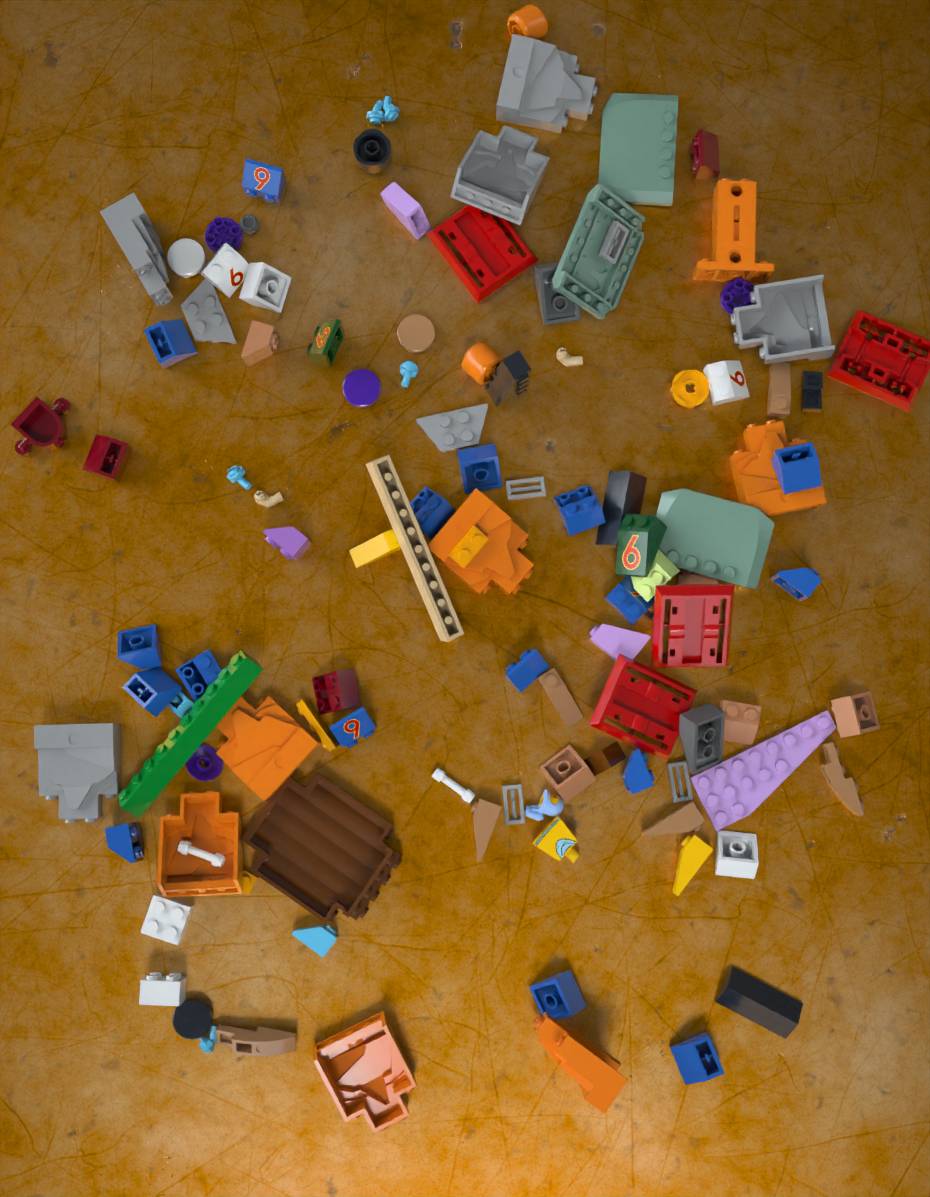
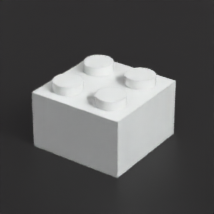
M159 893L154 894L140 933L179 945L182 943L194 905L174 898H164Z
M150 972L149 975L140 980L139 1005L180 1006L186 1000L187 977L182 976V973H170V975L162 976V972Z

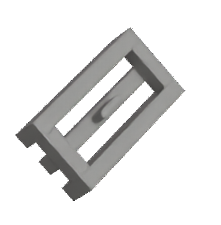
M612 221L598 256L603 257L609 264H615L630 230L618 221Z
M544 477L506 481L508 501L546 496ZM540 482V485L510 488L511 485ZM541 489V492L511 496V493Z
M687 762L666 764L673 802L693 800ZM679 766L683 767L688 795L684 797ZM672 767H675L680 798H677Z
M522 784L502 786L506 825L525 823ZM507 789H510L513 820L510 821ZM514 789H518L521 820H517Z

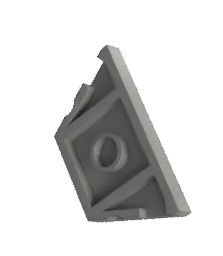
M205 278L181 305L193 337L198 342L211 341L212 343L229 342L236 344L237 341L214 285Z
M488 404L416 419V421L441 453L479 445Z

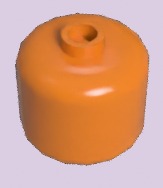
M534 4L522 7L508 18L507 24L511 37L512 34L540 40L548 32L547 19L543 11Z
M479 342L466 351L462 360V369L480 385L487 384L493 378L492 375L497 371L503 357L486 342Z

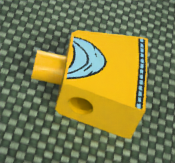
M558 816L532 842L536 847L558 861L566 856L574 863L581 855L573 848L577 839Z

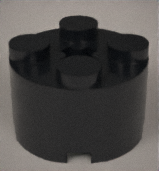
M368 129L355 139L353 150L359 169L371 174L386 171L392 159L390 141L384 133L376 129Z

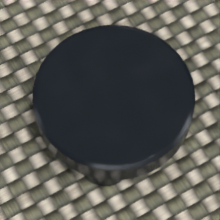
M194 998L187 999L180 1006H177L172 1018L175 1031L181 1037L190 1040L204 1036L211 1028L213 1021L212 1011L204 1000Z

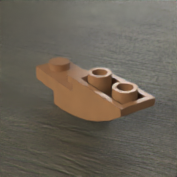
M833 742L822 744L827 763L821 764L820 767L828 785L848 810L857 816L864 815L863 810H865V806L857 794V791H859L858 784L852 777L844 778L846 772L843 764L839 762L838 756H840L837 745H834Z
M220 1024L216 1028V1043L232 1047L233 1054L272 1056L296 1051L297 1048L296 1033L260 1026L256 1032Z

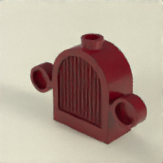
M36 396L11 423L25 437L15 444L16 452L21 456L29 455L32 451L31 444L43 450L62 448L66 443L67 428L65 422L58 414H67L71 408L70 403L64 398H59L54 402V407L51 409Z

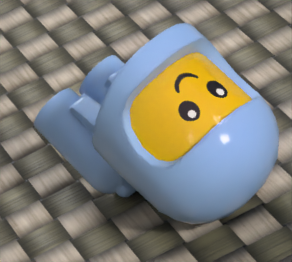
M545 789L539 804L526 805L524 813H526V817L540 821L544 819L543 814L553 817L558 816L563 810L564 802L560 796L552 795L549 790Z

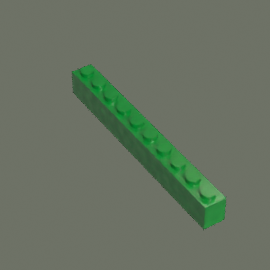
M242 650L231 658L228 666L220 671L214 683L207 687L204 695L196 700L189 713L182 717L179 725L169 733L164 743L157 747L155 754L144 763L140 772L135 774L130 784L119 793L117 800L122 809L137 818L143 815L262 672L263 668L258 661Z

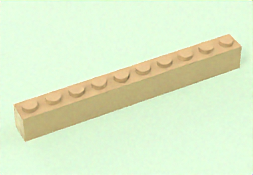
M390 455L382 456L366 463L440 641L449 642L463 635L464 632Z

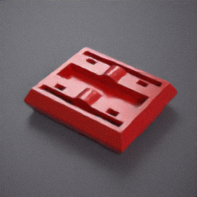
M466 204L428 231L426 235L476 302L480 303L539 259L510 221L493 215L492 218L488 212H486L488 216L484 218L483 210ZM445 233L448 240L452 242L454 248L458 250V257L460 261H458V259L452 253L448 245L442 239V234ZM505 234H507V236H508V237L510 238V240L513 242L514 246L512 245V243L509 241V239L506 237ZM511 248L516 252L514 255H512ZM463 264L468 269V271L470 269L473 270L475 276L479 278L481 284L484 285L483 287H478V285L475 283V281L472 279L469 273L462 266ZM480 270L484 274L482 278H480Z
M858 308L827 376L910 412L930 370V340ZM860 323H862L875 330L886 333V335L883 338L877 335V331H873L872 333L869 332L870 328L865 327V329L860 328L859 325ZM866 333L872 335V338L865 337ZM903 341L925 351V356L921 354L922 351L917 350V352L913 351L914 348L911 346L909 348L901 346ZM908 353L915 354V358L910 357ZM849 368H853V369H855V370H857V371H856V373L854 374V373L848 371V369H849ZM895 387L900 389V391L897 393L891 389Z
M656 585L651 666H728L735 585ZM665 599H671L670 613H667V622H664ZM721 599H724L722 601V619L719 622ZM719 626H721L719 653H717ZM663 627H666L668 634V653H662Z
M619 653L588 725L668 761L679 736L680 714L690 710L698 690ZM626 669H633V671L644 676H647L652 680L651 682H647L629 672H626ZM656 681L683 694L682 698L655 685ZM605 717L611 718L629 728V733L604 722ZM634 731L662 742L661 747L659 748L633 736Z

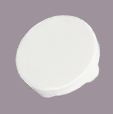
M185 238L174 242L170 246L167 253V261L173 272L183 278H189L202 270L206 264V256L198 242Z

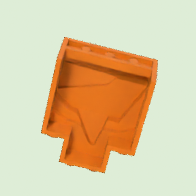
M776 419L765 422L766 425L759 426L758 423L748 425L743 431L747 452H745V449L737 450L729 458L739 503L760 508L768 517L809 508L818 509L826 503V498L822 485L784 495L771 463L775 450L805 444L807 439L794 438L789 440L788 443L783 421L777 422Z
M477 488L427 545L432 557L479 596L482 592L484 594L488 592L492 587L491 581L506 594L510 595L512 592L516 594L522 587L520 582L524 578L528 579L534 572L532 569L534 564L518 551V549L523 550L529 543L527 540L529 535ZM475 526L488 538V541L466 567L462 568L448 554L469 529Z
M241 696L216 726L229 738L227 741L224 739L217 746L219 750L216 754L263 801H268L275 791L321 743L271 696L267 698L264 696L257 703V709Z
M209 790L206 793L190 791L186 794H181L180 816L169 814L166 817H160L157 885L164 898L243 894L241 818L239 812L226 811L222 813V797L220 792ZM181 840L189 841L192 843L191 846L212 854H216V852L221 853L223 856H226L225 862L222 867H216L211 865V861L189 853L187 855L181 854V852L177 851Z
M384 1010L313 1045L314 1063L345 1122L355 1120L361 1114H364L373 1133L377 1131H384L389 1125L395 1122H402L409 1116L408 1106L402 1093H409L417 1086L416 1078L395 1038L394 1030Z
M546 1011L543 1015L539 1014L533 1024H535V1034L541 1038V1044L559 1066L579 1083L584 1099L605 1114L628 1081L626 1077L617 1071L621 1065L564 1022H559Z

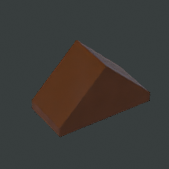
M616 741L583 761L593 775L596 776L626 759V756Z

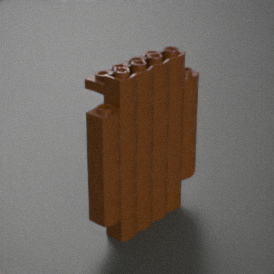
M319 772L314 774L306 787L289 776L269 798L241 839L260 853L249 870L324 923H327L328 920L333 921L339 912L336 910L337 907L348 918L351 916L355 920L359 917L363 919L369 910L366 907L369 901L374 902L380 894L378 891L380 885H386L391 878L389 875L391 869H397L402 862V859H400L402 854L383 841L384 838L388 840L394 832L392 829L393 824Z

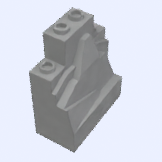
M512 34L496 106V120L561 133L562 127L566 128L568 117L587 121L588 114L592 115L594 103L590 102L592 97H596L598 87L594 85L596 78L578 75L580 64L577 63V56L557 50L556 45Z
M506 125L503 126L498 137L480 130L458 166L450 197L521 225L536 195L537 188L545 174L550 158L535 152L539 140L536 137Z
M133 192L100 211L156 306H163L173 298L166 285L169 282L164 262L166 256L157 231Z
M817 275L755 285L753 292H750L751 303H755V305L736 307L733 314H730L731 325H735L736 332L733 333L734 344H738L739 349L762 346L759 348L760 359H764V364L808 358V361L831 358L835 345L831 344L822 288L824 276Z
M121 724L34 725V749H38L39 796H45V800L57 799L59 795V819H65V823L77 822V819L84 818V822H96V818H102V794H104V798H116V794L121 792Z

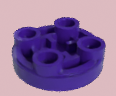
M216 217L205 231V241L209 249L215 254L225 243L235 251H238L243 242V233L238 223L234 220Z
M737 278L727 283L720 295V303L723 310L730 315L733 314L736 307L755 305V303H751L750 292H753L754 285L742 278Z
M357 369L346 376L343 382V393L346 400L354 407H368L374 404L380 397V381L373 372L366 369Z

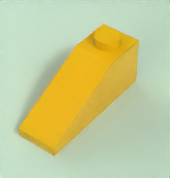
M391 529L349 550L356 568H359L399 551L401 547L394 530Z
M694 834L691 836L687 835L681 843L683 847L680 849L673 886V893L679 896L713 851L710 846Z

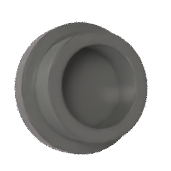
M253 215L242 217L240 220L241 230L247 234L256 232L259 227L257 218Z

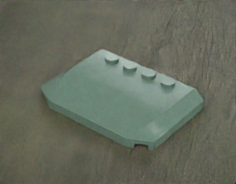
M613 93L603 109L598 184L605 186L627 204L672 206L678 95Z
M597 184L587 194L553 276V288L597 319H604V315L608 311L616 308L644 241L642 222H645V217L605 186ZM612 221H618L630 230L615 264H609L603 257L598 256Z
M686 488L663 492L656 517L667 526L659 550L677 568L757 589L775 522L764 514L760 508Z

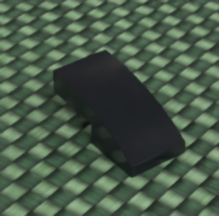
M803 371L801 412H821L823 372Z

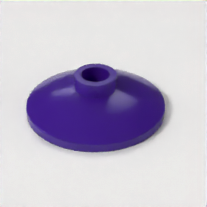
M200 745L185 763V766L192 777L199 781L207 782L216 779L221 774L223 761L216 754L217 751L214 748Z

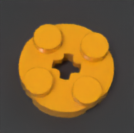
M683 370L673 379L670 391L673 399L679 405L693 408L702 404L707 398L709 382L707 377L698 370ZM685 385H694L693 390L695 392L688 393Z

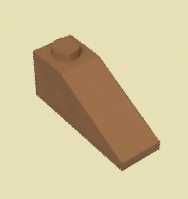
M770 363L766 417L786 419L790 414L791 403L790 363Z
M555 668L537 678L567 728L584 718Z
M479 798L478 802L474 801L471 812L474 813L473 824L477 861L479 862L482 861L501 810L500 805Z
M689 801L642 831V834L644 836L690 832L691 830L694 833L703 827L702 823L705 820L694 802Z

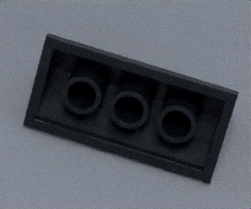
M632 471L609 472L602 508L605 523L599 525L595 545L617 549L618 530L624 515H640L647 481L646 477Z
M733 966L715 1000L716 1003L785 1039L799 1024L803 1003Z

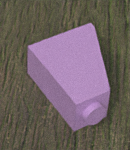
M393 182L380 193L386 206L417 240L431 229L421 205L397 183Z
M603 623L600 627L596 625L589 633L592 636L589 640L615 661L619 653L634 659L651 638L643 633Z

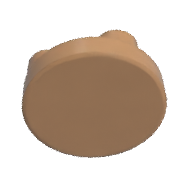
M409 315L398 326V340L401 346L410 353L423 352L434 343V325L423 315Z

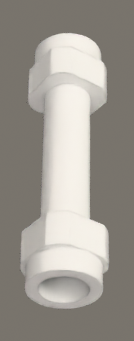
M438 767L431 777L438 782L442 781L460 794L464 801L470 803L476 794L460 786Z
M181 840L177 851L181 852V854L187 855L189 853L211 861V865L216 867H222L225 862L226 856H223L221 853L216 852V854H212L191 846L192 843L189 841Z

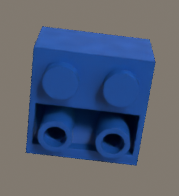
M182 319L161 321L144 329L156 358L163 369L197 354Z
M812 442L774 451L771 463L784 495L822 485L819 458Z
M590 485L582 486L576 490L554 497L563 524L570 536L605 523L601 504Z
M427 486L410 503L422 534L430 540L437 535L456 512L446 499Z
M535 648L532 651L530 649L525 651L520 656L521 661L518 664L513 662L505 670L507 672L505 677L519 693L549 668Z
M208 649L175 670L194 702H196V700L204 695L207 687L218 678L223 668L213 651Z
M159 666L135 673L122 687L155 717L160 714L182 689Z
M639 749L631 751L621 774L628 794H635L654 786L653 781H655L653 772L647 769L645 763L648 760L644 751L640 752Z
M136 822L105 828L109 849L130 863L143 860L142 856L145 855L144 847L139 842L141 830L139 825L136 826Z
M706 1032L670 1047L685 1085L708 1081L724 1074L712 1041Z

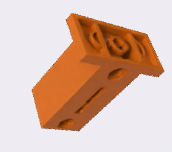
M730 178L718 180L713 191L711 259L697 261L692 272V280L733 281L737 278H742L748 282H767L774 272V264H769L768 261H758L755 263L756 181H751L750 179L732 181Z

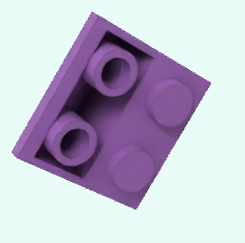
M293 526L265 529L263 532L267 536L265 540L275 549L279 546L281 548L280 552L290 561L292 558L298 561L311 545L309 539Z

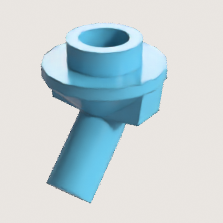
M385 96L383 104L386 122L394 121L399 116V108L391 103L392 98L390 96Z
M378 100L373 110L367 112L366 119L370 120L371 124H381V121L385 120L384 112L380 111L384 104L382 100Z
M405 361L400 366V373L403 375L402 387L408 388L410 379L418 374V366L412 361Z
M235 465L228 470L227 478L232 483L237 481L246 490H249L252 486L243 477L246 472L242 466Z
M211 1026L209 1038H200L201 1043L199 1046L205 1054L208 1052L213 1054L214 1044L216 1043V1028L218 1026Z

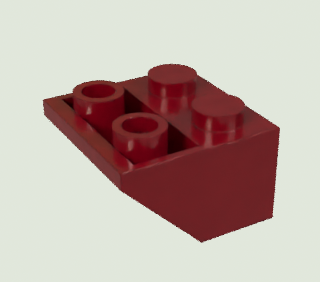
M698 129L696 135L693 136L692 144H690V155H693L694 162H691V172L695 173V180L718 178L720 173L718 136Z
M96 435L82 470L119 483L132 447L111 437Z
M354 668L337 670L312 677L319 715L361 706Z

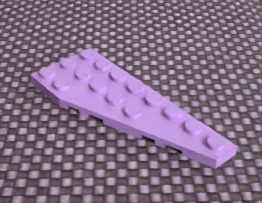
M828 710L690 778L715 831L750 815L836 729Z

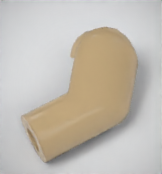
M565 348L557 350L556 357L564 366L583 365L582 355L571 357Z
M257 491L254 495L255 501L265 507H272L284 500L280 492L269 496L264 494L263 491Z

